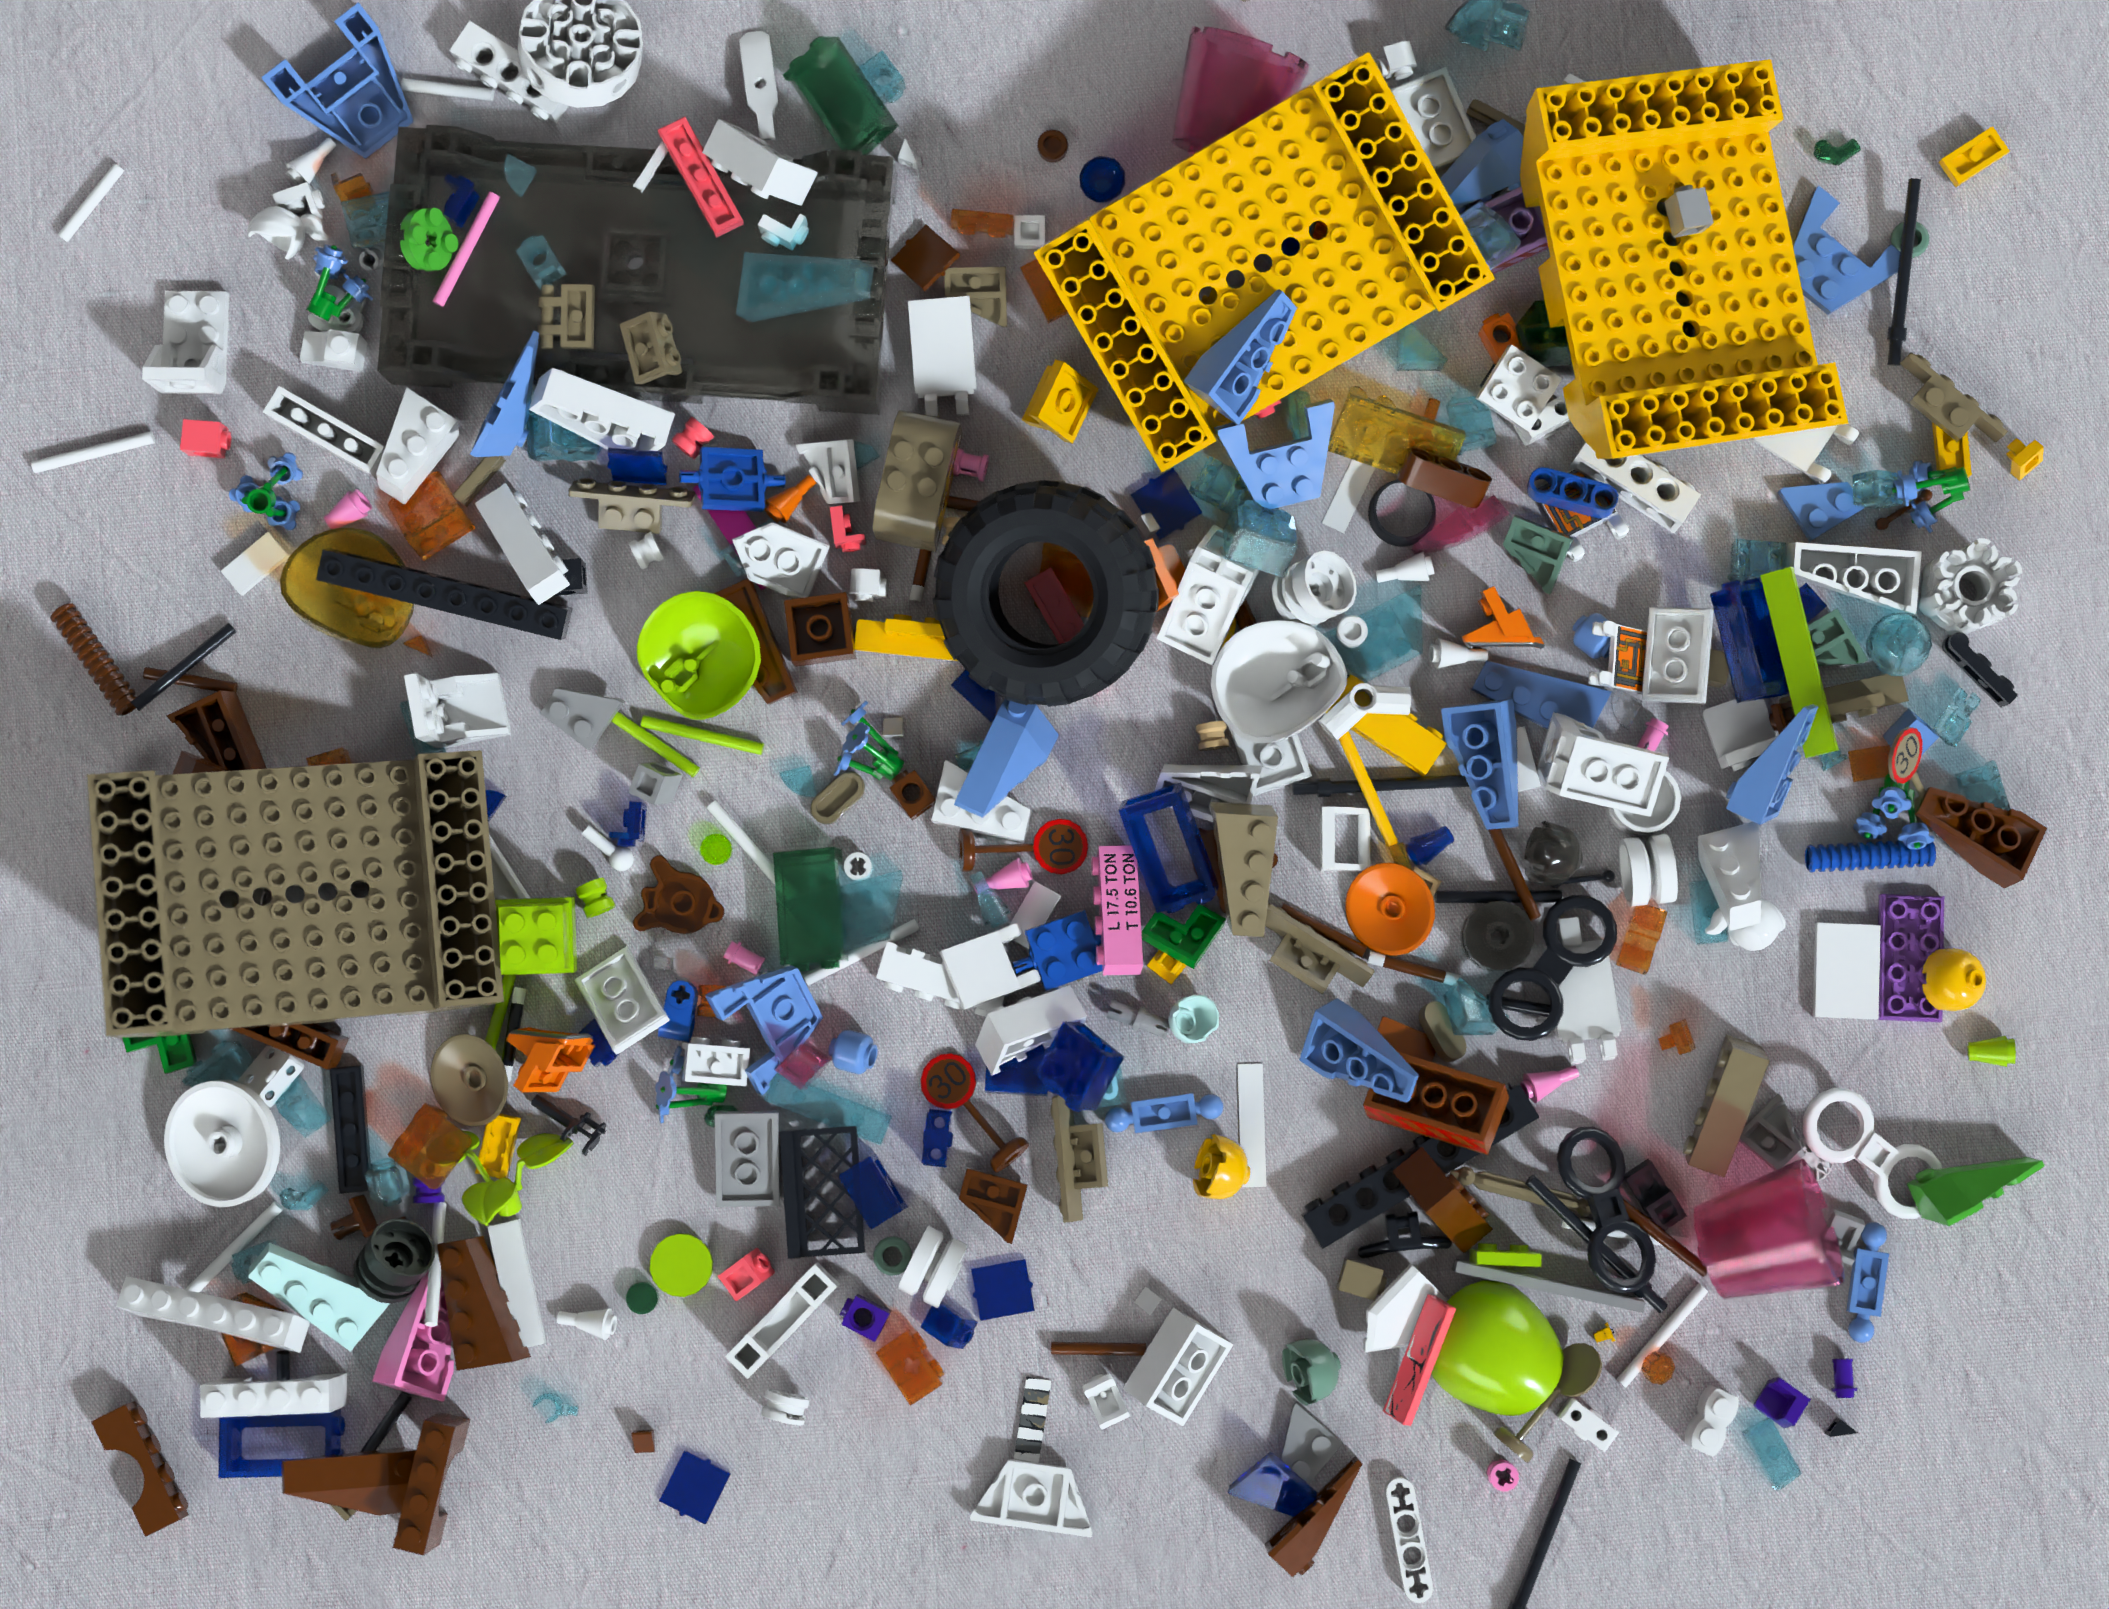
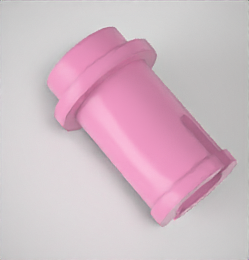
M1652 717L1650 722L1645 723L1647 728L1636 747L1645 749L1648 745V750L1656 751L1663 736L1668 735L1666 730L1669 726Z
M732 941L723 958L728 960V964L733 962L756 976L766 958L760 957L742 947L740 941L738 944Z

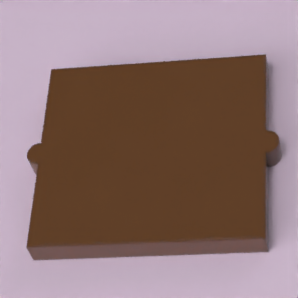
M926 224L911 240H906V245L891 261L921 289L926 291L940 276L946 274L945 271L961 255Z

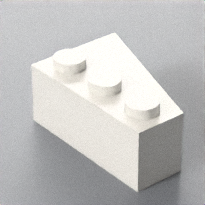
M718 119L702 152L713 159L711 165L726 173L731 171V178L743 185L748 186V184H751V191L760 197L768 199L769 195L802 206L818 172L809 167L794 163V158L787 154H780L769 147L770 144L739 126Z
M945 759L932 816L933 824L956 829H970L975 833L1025 843L1031 810L1008 796L983 818L955 806V800L968 772Z
M1164 764L1151 802L1213 822L1210 802L1251 803L1263 766Z
M1750 822L1698 836V860L1729 930L1732 931L1761 923L1759 824Z
M1070 985L1060 989L1055 987L1047 990L1043 995L1034 998L1024 997L1014 1005L1005 1008L998 1006L987 1013L975 1046L990 1074L993 1076L1001 1072L999 1068L1001 1064L1015 1057L1019 1063L1027 1059L1025 1052L1042 1044L1046 1049L1080 1032L1087 1014Z

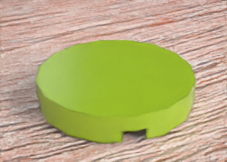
M678 1233L666 1237L656 1245L650 1259V1272L653 1281L660 1290L671 1296L686 1297L697 1293L707 1285L713 1273L714 1261L710 1250L703 1240L692 1234Z

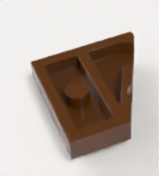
M967 1168L959 1200L978 1215L982 1221L998 1233L1007 1243L1012 1244L1028 1184Z

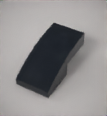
M1646 1159L1625 1173L1624 1180L1650 1220L1665 1231L1687 1216L1652 1161Z

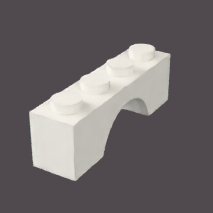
M817 1262L725 1357L749 1379L831 1295L840 1283Z

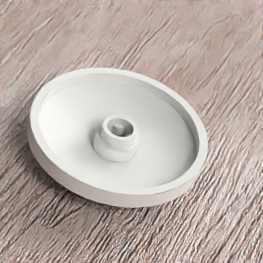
M213 1080L195 1085L178 1098L167 1118L164 1132L167 1162L176 1181L191 1197L210 1206L230 1207L255 1198L269 1185L279 1162V1131L274 1116L265 1101L246 1085L232 1080Z

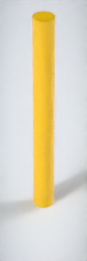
M1347 731L1339 739L1340 744L1386 846H1393L1398 843V839L1349 731Z

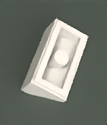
M1035 881L1010 925L1017 923L1022 931V934L1013 941L1029 950V944L1024 931L1047 923L1062 896Z

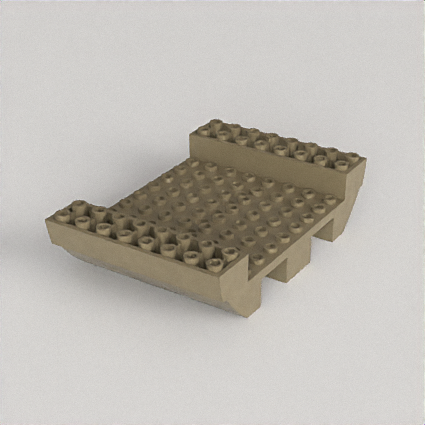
M482 750L418 754L413 760L155 775V770L87 774L107 1037L174 1036L204 1033L207 1030L264 1025L277 1027L333 1022L336 1019L390 1014H397V1016L414 1015L504 1002ZM362 881L368 886L366 897L356 898L352 895L350 889L353 882ZM324 883L333 885L336 889L335 898L330 901L321 899L318 894L320 885ZM288 887H300L304 893L303 900L299 903L288 901L285 895ZM258 888L267 889L271 894L270 903L264 906L256 904L253 900V892ZM227 890L235 892L238 896V904L233 908L224 907L220 903L222 892Z

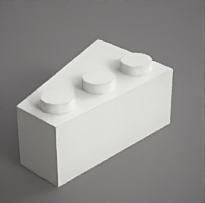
M407 387L376 472L379 489L404 505L460 436L458 420Z

